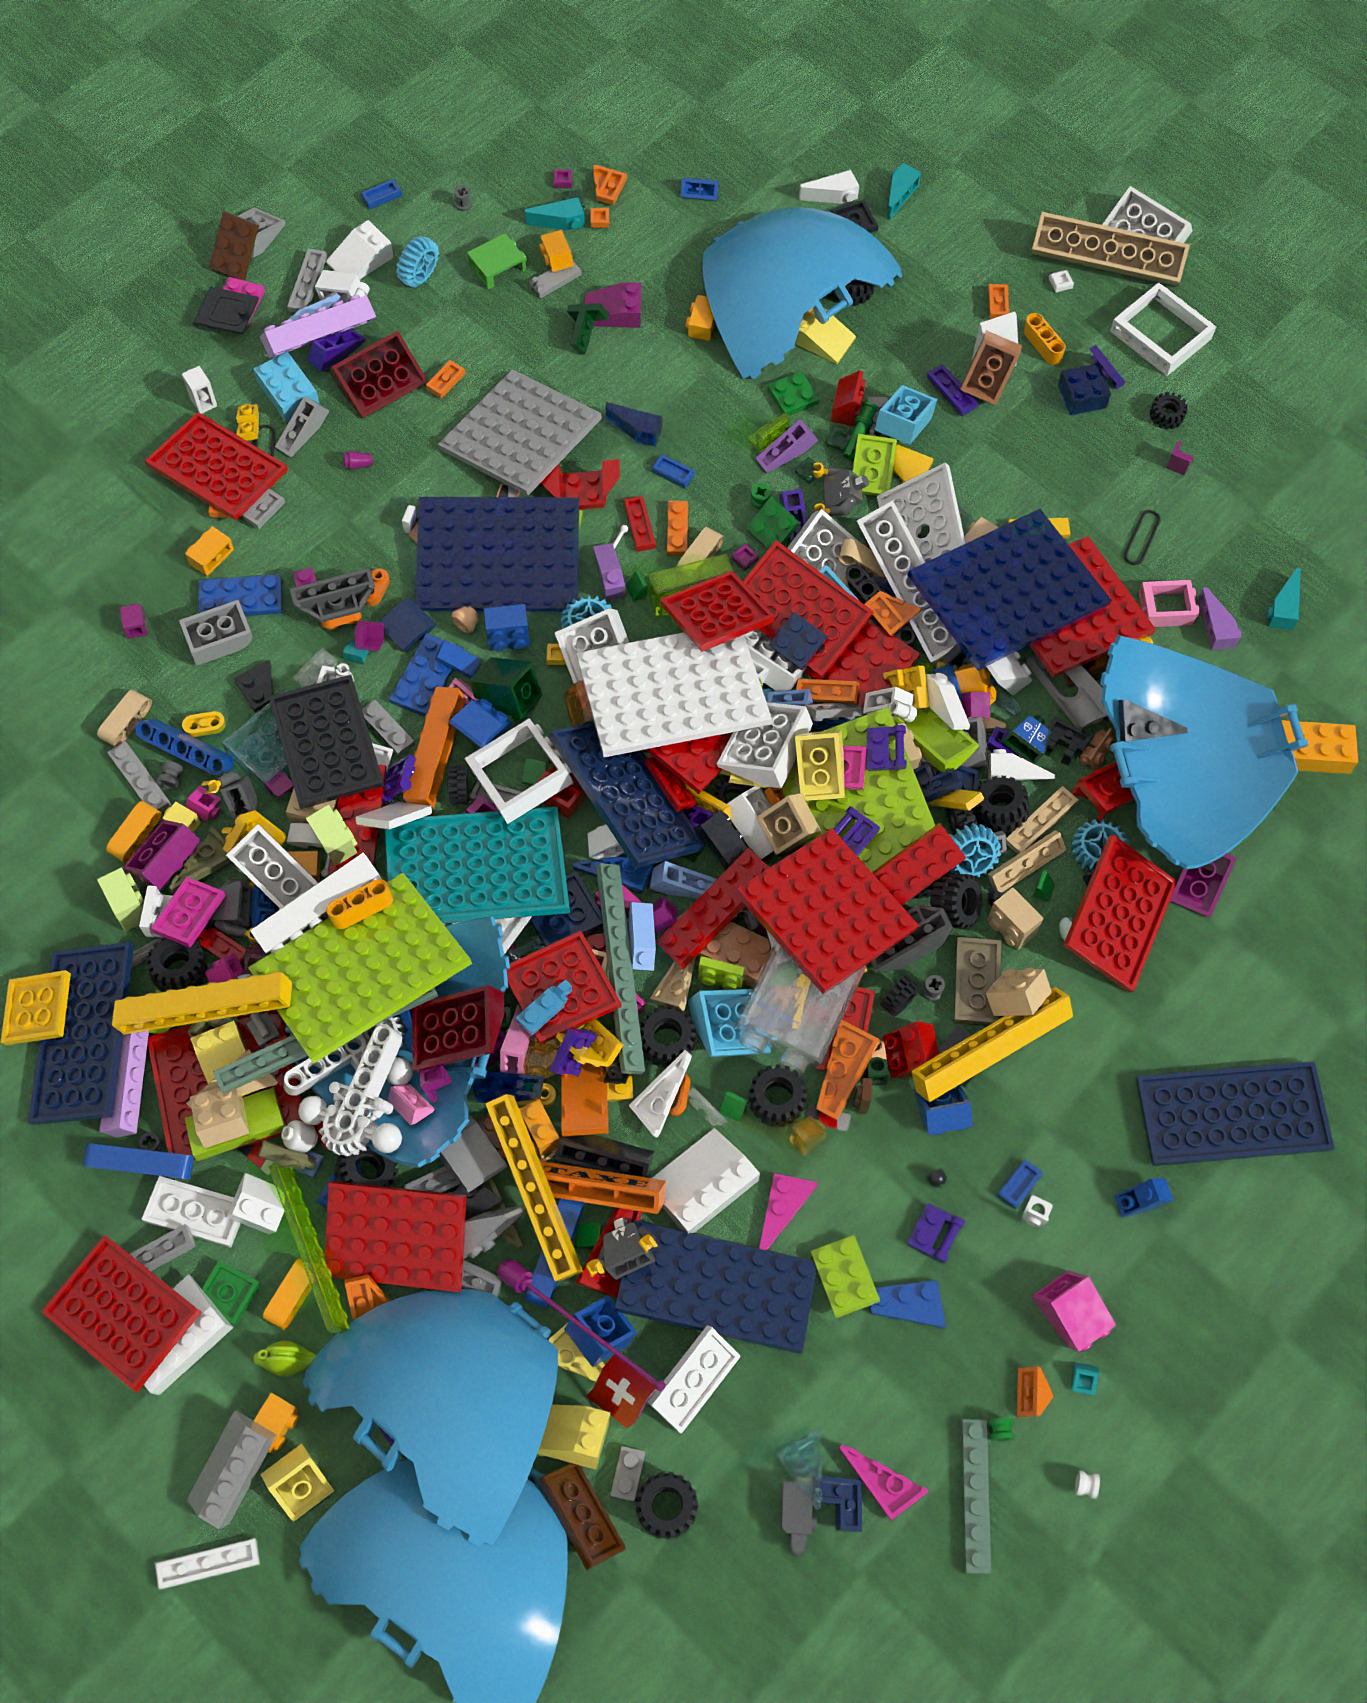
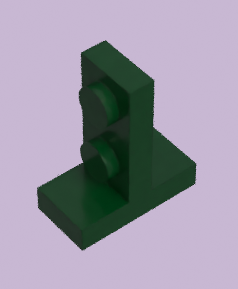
M601 303L574 304L567 307L566 312L576 322L570 345L579 355L586 354L594 322L608 320L609 313Z

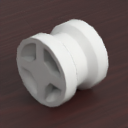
M1079 1470L1075 1482V1495L1082 1496L1085 1494L1089 1495L1092 1499H1096L1099 1492L1100 1475L1097 1473L1089 1475L1085 1471Z

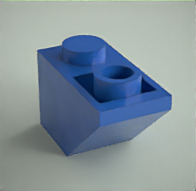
M1151 1178L1114 1195L1122 1218L1150 1211L1174 1201L1166 1179Z

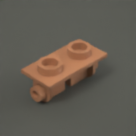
M1111 728L1108 732L1105 730L1098 731L1090 742V746L1095 748L1087 746L1080 756V763L1084 766H1087V764L1091 765L1092 772H1095L1098 766L1102 765L1105 756L1110 750V745L1115 743Z

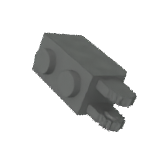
M783 1481L781 1532L785 1536H790L792 1555L798 1557L806 1551L807 1537H811L812 1531H816L817 1516L812 1515V1506L817 1505V1503H814L813 1483Z

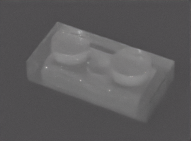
M693 1087L687 1093L691 1097L689 1102L698 1111L702 1108L707 1113L705 1119L712 1126L718 1124L723 1128L728 1123L697 1089Z

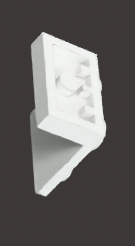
M147 886L139 927L146 937L164 938L154 934L151 927L173 896L162 895L156 886Z

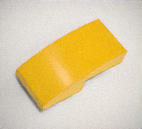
M245 404L239 406L236 415L238 422L236 435L246 441L258 439V405Z

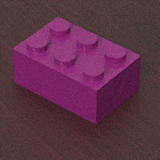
M163 820L122 869L127 874L130 873L133 880L140 886H156L160 891V889L167 886L171 876L182 868L186 858L196 851L197 845L201 840L185 824Z

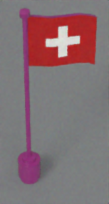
M506 1259L500 1264L497 1270L500 1280L517 1293L528 1289L614 1354L602 1368L592 1390L585 1396L604 1411L610 1412V1416L624 1427L629 1428L640 1417L648 1398L655 1390L662 1392L666 1384L663 1381L658 1382L532 1286V1273L517 1261Z

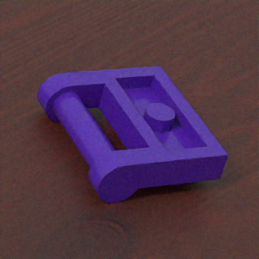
M1097 345L1092 346L1089 349L1093 354L1091 359L1097 366L1103 368L1102 373L1108 380L1111 379L1113 381L1112 384L1116 389L1122 387L1125 380Z
M895 725L893 727L867 728L868 771L903 770L907 768V761L904 760V734H906V726ZM889 736H895L896 760L894 761L889 759Z
M409 754L388 767L383 794L384 803L392 800L396 794L406 792L411 788L409 779L415 771L414 764L416 758Z
M849 806L845 811V816L833 830L840 835L852 819L857 820L842 840L859 856L879 832L880 827Z
M568 1029L550 1070L556 1074L579 1076L581 1063L573 1058L574 1054L569 1050L571 1046L575 1049H582L583 1046L589 1048L592 1041H595L597 1034L588 1029Z
M927 1203L907 1246L945 1264L948 1259L947 1253L959 1229L963 1228L965 1221ZM944 1222L950 1224V1227L939 1250H935L932 1246Z

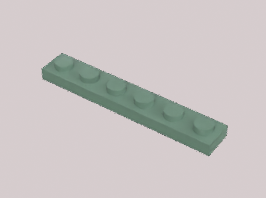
M962 1419L965 1574L990 1575L991 1548L987 1420Z

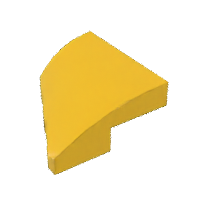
M897 444L893 474L898 475L899 480L904 483L929 471L933 458Z
M924 666L883 673L884 679H889L893 687H898L913 694L912 706L916 710L930 707Z

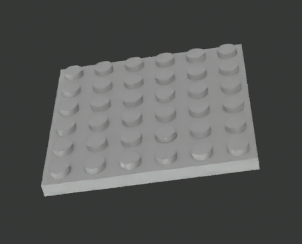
M512 369L450 431L438 446L441 451L528 496L602 419L600 412Z

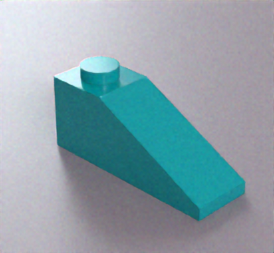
M904 163L898 169L895 168L891 175L892 184L887 219L889 220L920 184L921 172Z
M578 197L525 209L526 225L566 231L585 227L584 212Z
M1296 568L1271 607L1268 606L1266 611V619H1269L1268 627L1293 630L1299 620L1301 568Z

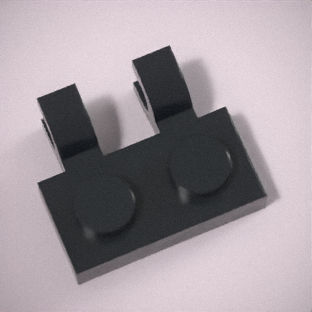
M1054 717L1048 727L1051 735L1045 754L1050 756L1057 743L1067 747L1061 763L1068 766L1075 753L1082 755L1092 735Z

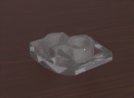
M322 648L300 669L293 679L303 687L316 684L322 665L334 668L339 661Z

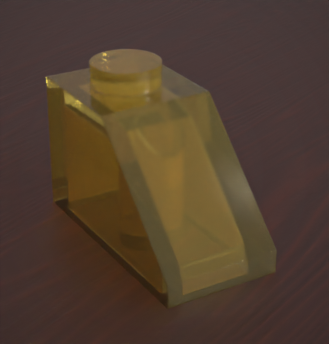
M530 1040L523 1062L524 1074L534 1079H547L556 1074L550 1068L560 1046L546 1043L539 1045L537 1041Z
M809 1116L792 1127L789 1141L806 1157L825 1139L826 1128L820 1120H814Z

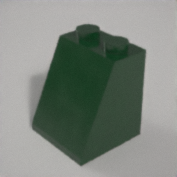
M490 657L469 680L474 698L488 700L493 708L517 720H522L542 697L532 662Z

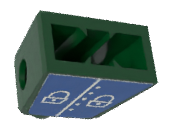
M1027 714L1001 742L1025 760L1035 764L1046 752L1051 731L1044 726L1045 719L1042 716L1035 715L1033 717Z

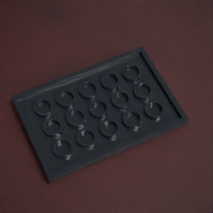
M352 675L269 696L300 809L384 786Z

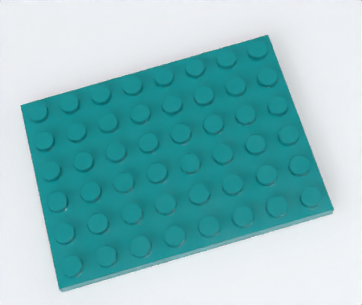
M558 807L531 809L508 824L500 812L497 811L422 817L392 829H385L388 881L404 873L442 923L464 922L494 916V919L570 913Z

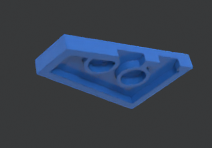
M938 1280L876 1288L880 1302L869 1306L871 1315L896 1320L902 1319L915 1322L916 1324L936 1326V1328L941 1329L946 1328Z

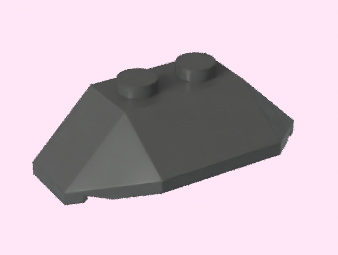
M370 568L291 588L290 592L295 608L322 623L361 612L375 584Z
M917 905L908 910L907 912L918 923L919 927L916 931L872 960L875 970L880 972L905 968L941 947L953 928L945 910L925 905Z

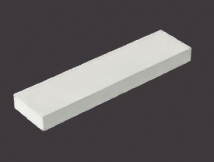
M254 1538L155 1563L158 1589L161 1590L260 1565L257 1540Z

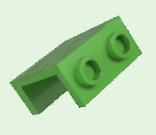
M506 233L467 252L468 265L488 290L495 287L493 276L515 265H518L523 272L526 271V255L523 251H519L515 241L510 239Z

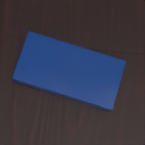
M394 179L361 192V198L369 210L402 196V191Z
M663 454L660 455L652 466L653 473L683 488H686L695 476V470Z
M447 640L442 642L435 657L437 661L470 679L474 676L481 660Z
M1024 1159L997 1196L1016 1210L1043 1175V1172Z

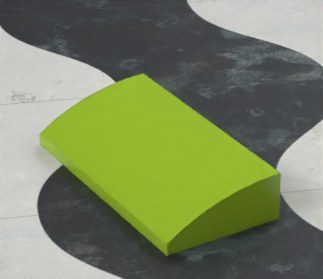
M930 707L917 709L915 719L910 723L905 722L907 728L911 729L914 736L913 742L916 747L920 748L922 756L941 773L951 768L956 770L979 747V744L963 730H953ZM899 717L893 718L895 725L905 722Z
M273 1087L243 1098L250 1134L204 1148L196 1133L193 1116L185 1118L193 1157L200 1161L282 1132L286 1125L275 1088Z

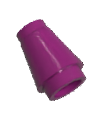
M350 450L344 452V468L354 470L372 466V454Z

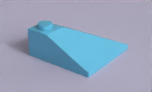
M758 989L699 991L688 999L692 1022L710 1057L771 1053L769 1041H765L767 1031L749 1021V1016L745 1014L751 1003H756L760 999Z

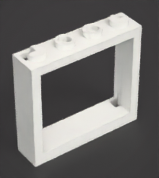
M1157 283L1114 318L1110 332L1164 375L1168 376L1212 339L1216 326L1169 291L1168 288ZM1153 300H1157L1199 333L1173 356H1170L1128 323L1132 317Z
M530 718L465 758L471 771L507 824L573 783L569 775L572 771L566 762L562 764L563 758L558 750L555 749L553 751L551 749L554 746L547 736L543 738V730L538 723L534 725ZM534 736L557 768V771L505 803L482 768Z

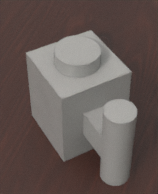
M257 1012L250 1015L251 1021L247 1025L261 1049L266 1048L265 1045L281 1037L267 1012L264 1014Z

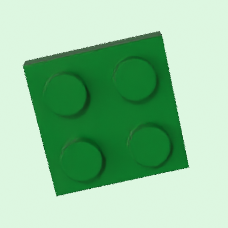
M802 371L768 384L767 389L784 417L819 404V397Z
M770 497L746 528L769 549L776 540L784 545L801 522L774 497Z
M218 1261L202 1290L226 1320L236 1326L261 1283Z

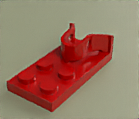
M1116 761L1079 779L1071 791L1073 795L1089 799L1098 809L1096 819L1098 824L1106 814L1135 800L1131 789L1121 787L1120 785L1121 776Z

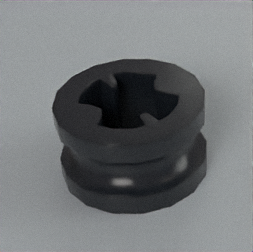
M147 1132L141 1136L139 1146L142 1150L159 1152L162 1148V1141L156 1133ZM152 1139L156 1144H152L154 1147L149 1149L145 1143H149L148 1140Z

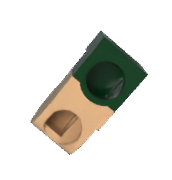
M884 1041L879 1042L866 1067V1078L872 1079V1085H887L889 1071Z

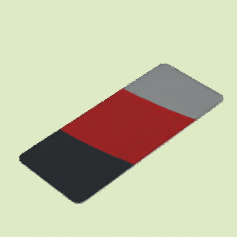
M808 1105L805 1121L845 1132L848 1131L850 1114L841 1113L837 1121L817 1110V1106Z
M260 1143L237 1148L267 1175L277 1166L273 1161L258 1157Z

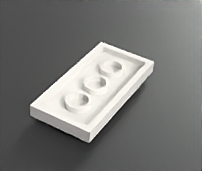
M159 1176L141 1219L145 1223L172 1231L186 1224L190 1227L193 1237L230 1248L241 1224L226 1217L234 1197Z
M707 1325L663 1381L666 1384L665 1389L662 1392L656 1390L647 1403L676 1431L682 1434L741 1356L712 1327Z

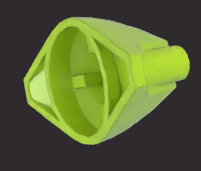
M283 1340L275 1342L254 1354L253 1362L274 1375L287 1377L308 1368L316 1354L293 1341Z

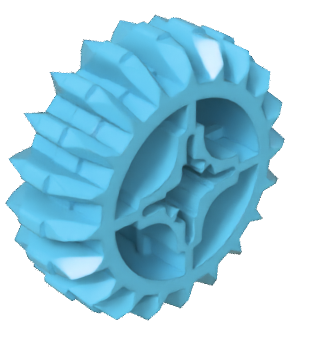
M420 235L410 240L408 245H405V249L399 257L396 270L398 273L397 277L404 284L416 288L421 286L423 282H426L427 278H430L431 273L434 272L433 270L437 266L436 262L439 260L437 257L439 251L436 243Z
M590 595L587 599L581 596L579 598L580 601L573 599L572 604H567L566 610L562 612V629L604 610L612 609L611 605H606L605 599L599 602L598 596L595 599H591Z
M1094 819L1091 824L1086 822L1083 827L1080 826L1077 829V833L1072 838L1071 848H1073L1072 856H1077L1075 859L1076 863L1082 862L1081 869L1086 867L1095 869L1108 836L1115 835L1127 845L1129 844V839L1124 838L1125 832H1119L1120 825L1114 828L1112 827V821L1105 824L1104 819H1102L1098 824ZM1098 835L1095 839L1085 840L1090 836Z
M972 823L970 828L964 825L963 830L960 831L956 828L957 833L955 835L950 834V837L966 856L965 863H959L950 870L951 873L969 874L979 879L980 874L987 875L988 869L994 870L993 863H999L997 857L1001 855L999 850L1001 846L998 837L990 828H985L982 824L977 827L976 824ZM979 841H984L985 845H981Z

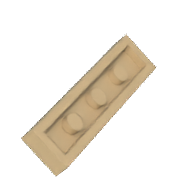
M1062 786L1029 816L1026 822L1022 823L1023 826L1017 828L1006 838V844L1017 854L1032 846L1075 806L1078 799Z
M1053 831L990 872L988 877L994 891L1002 893L1066 851L1060 832Z

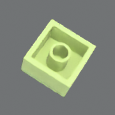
M327 805L306 818L335 866L357 854L354 847L357 845V842L337 809L332 811L331 807Z
M121 867L97 879L125 932L140 925L145 900L140 894L141 892L131 874H125Z

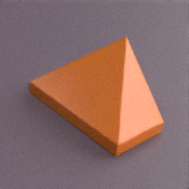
M1041 1367L1018 1368L1017 1417L1040 1416L1054 1397Z

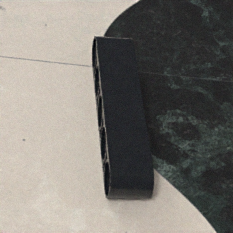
M852 564L847 568V583L864 604L881 591L860 565ZM853 572H857L860 574V577L858 579H852L849 575ZM868 587L873 592L870 595H866L862 590ZM909 623L893 634L910 647L915 643L916 634ZM909 634L912 639L910 641H903L901 635Z

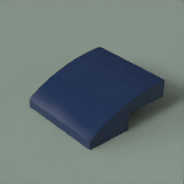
M411 598L398 604L378 622L384 624V632L405 652L419 638L423 639L426 633L429 634L437 625Z

